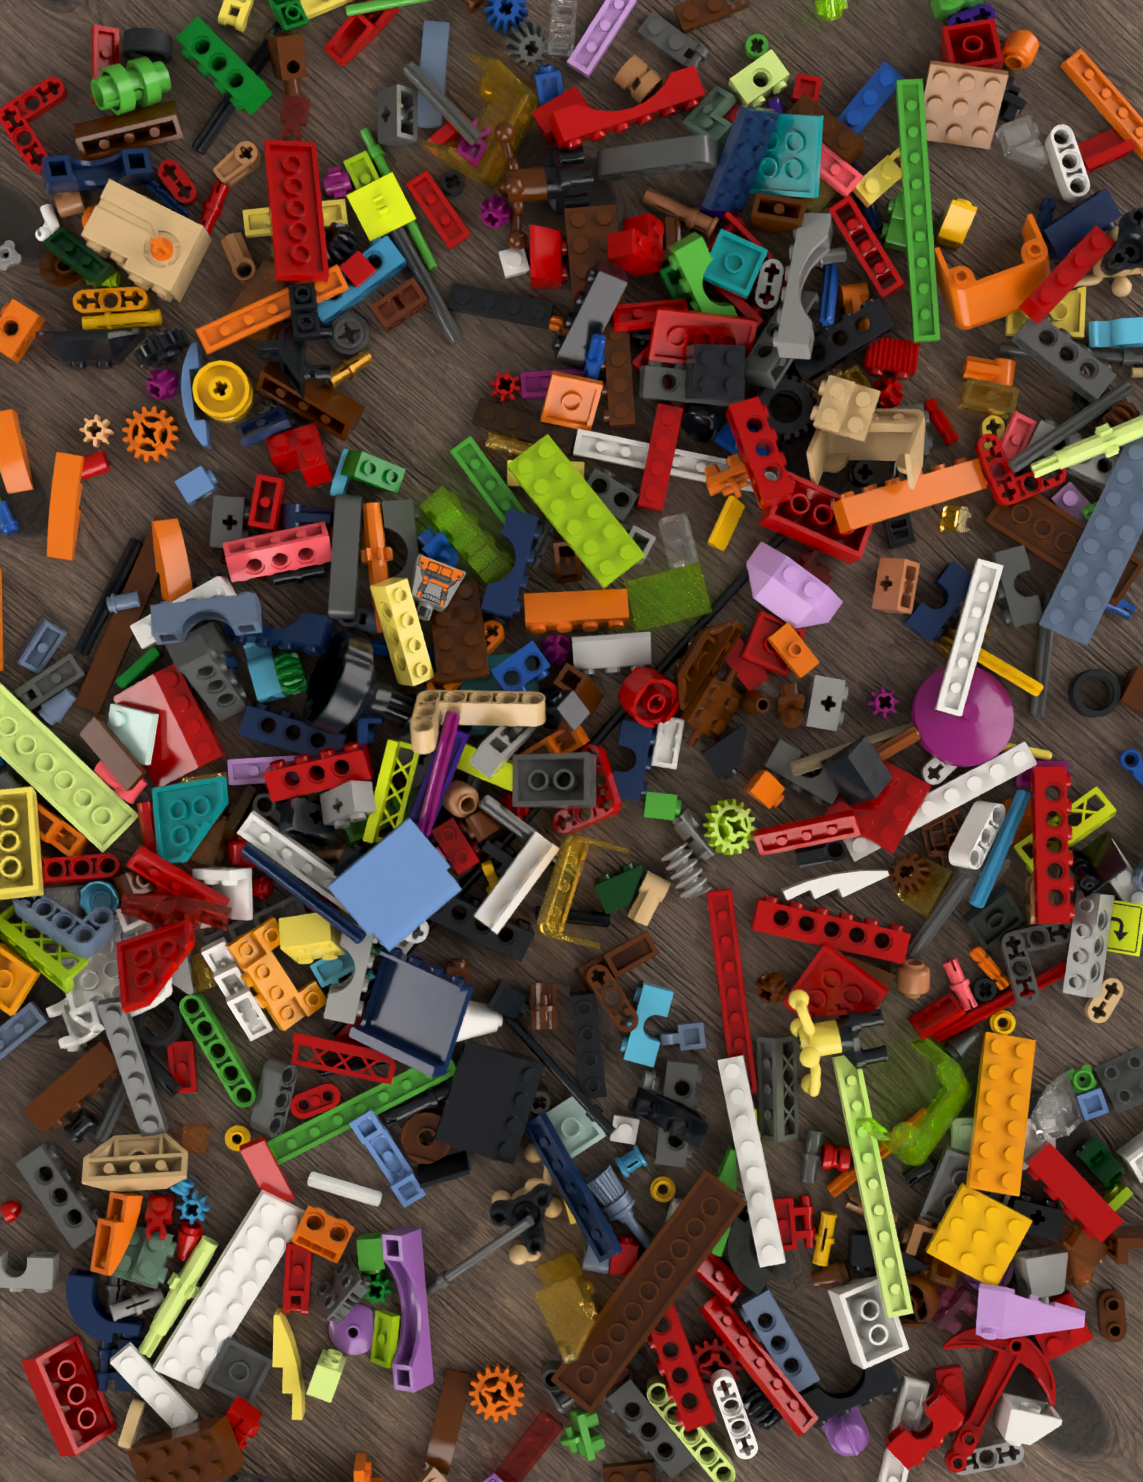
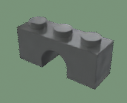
M1021 545L990 554L989 562L1003 565L996 591V598L998 600L1001 599L1003 610H1001L1003 623L1005 625L1008 624V628L1011 629L1041 621L1043 612L1038 595L1023 597L1014 588L1016 576L1019 573L1031 570L1025 546Z
M777 739L762 766L767 768V771L776 780L783 777L790 781L788 786L795 791L802 793L805 790L812 794L810 799L822 806H824L825 802L832 805L839 790L825 769L820 768L814 776L809 778L802 775L794 777L789 771V763L798 760L802 751L781 739Z

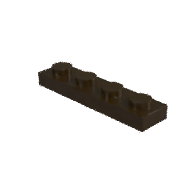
M481 398L472 421L474 425L531 444H535L548 434L564 455L570 456L578 431L565 426L541 422L539 417Z

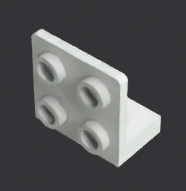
M206 867L192 869V877L197 880H203L205 885H212L213 890L229 899L227 906L216 919H253L252 868Z

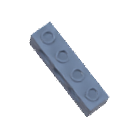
M767 1284L759 1295L751 1291L739 1298L742 1306L739 1308L743 1319L746 1323L751 1321L755 1328L751 1331L753 1336L760 1344L763 1343L765 1345L768 1355L795 1389L800 1392L819 1381L820 1377ZM768 1313L771 1315L769 1321L765 1323L758 1321V1317L761 1314ZM780 1335L784 1337L782 1343L778 1345L771 1343L774 1336ZM788 1358H795L797 1360L792 1367H786L784 1362Z

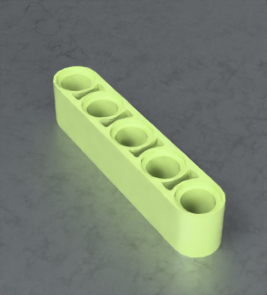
M660 1375L650 1377L646 1383V1392L652 1406L714 1482H733L735 1479V1469L728 1454L705 1426L696 1428L697 1430L693 1434H686L684 1432L685 1427L679 1426L676 1416L667 1412L670 1407L677 1406L675 1400L670 1401L665 1388L666 1385H669L667 1379ZM656 1386H661L665 1389L660 1395L653 1394L651 1390ZM705 1446L713 1448V1451L709 1454H702L700 1452ZM725 1466L729 1468V1471L725 1474L717 1473L720 1467Z

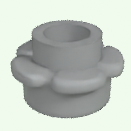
M655 1070L651 1072L644 1071L640 1087L657 1092L660 1077L656 1076Z

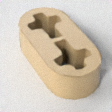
M1113 977L1103 978L1101 996L1090 997L1085 1005V1015L1089 1020L1103 1023L1110 1017L1124 991L1123 985L1118 979ZM1114 982L1113 987L1114 989H1116L1115 993H1108L1107 997L1105 998L1108 990L1105 989V986L1107 984L1112 985ZM1102 1003L1100 1007L1103 1011L1102 1015L1093 1017L1095 1013L1092 1011V1008L1094 1006L1099 1007Z
M133 1398L118 1446L129 1449L134 1444L146 1401Z

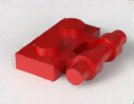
M801 1194V1204L794 1206L792 1196L773 1197L783 1250L798 1249L797 1239L803 1238L805 1247H814L816 1228L813 1227L812 1214L814 1213V1205L811 1204L810 1194ZM802 1215L803 1227L796 1229L795 1216Z

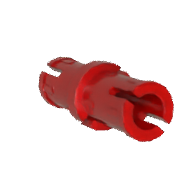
M218 181L214 182L207 202H204L202 205L204 210L198 222L210 236L217 217L222 215L223 210L221 208L228 191H230L227 185L223 183L219 185L220 182Z

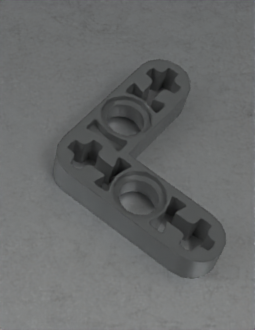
M1071 923L1042 924L1005 934L1001 939V953L1014 998L1019 1005L1030 1006L1039 997V989L1028 953L1069 943L1072 929ZM1059 926H1062L1063 930H1068L1069 933L1065 936V939L1061 935L1053 936L1051 938L1053 942L1050 943V934L1047 928L1050 929V933L1057 932L1060 928ZM1038 931L1043 934L1044 943L1042 945L1032 943L1030 939L1032 932ZM1009 938H1012L1013 941H1018L1019 945L1015 947L1016 954L1022 953L1023 957L1009 959V956L1014 955L1012 947L1006 946ZM1016 962L1023 963L1026 966V974L1023 976L1016 975L1012 970L1013 964ZM1030 979V982L1025 983L1027 991L1033 992V995L1029 997L1030 1001H1027L1026 997L1020 996L1024 988L1022 983L1017 985L1016 981Z

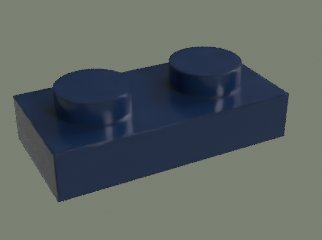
M282 405L235 426L239 440L244 448L255 445L261 440L281 433L291 427Z

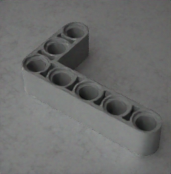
M693 135L601 149L598 151L597 178L605 181H614L695 169L712 179L725 145L711 136Z

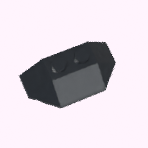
M140 328L36 331L35 337L69 367L71 366L72 370H86V366H96L97 369H111L112 365H120L144 339V332Z

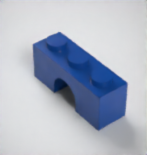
M884 62L837 119L860 136L879 109L884 107L896 93V81L904 80L905 77L887 62Z

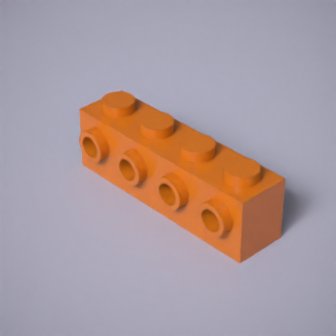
M627 589L524 594L526 632L543 634L546 631L557 630L559 633H568L576 629L592 632L598 630V628L621 630L629 625Z

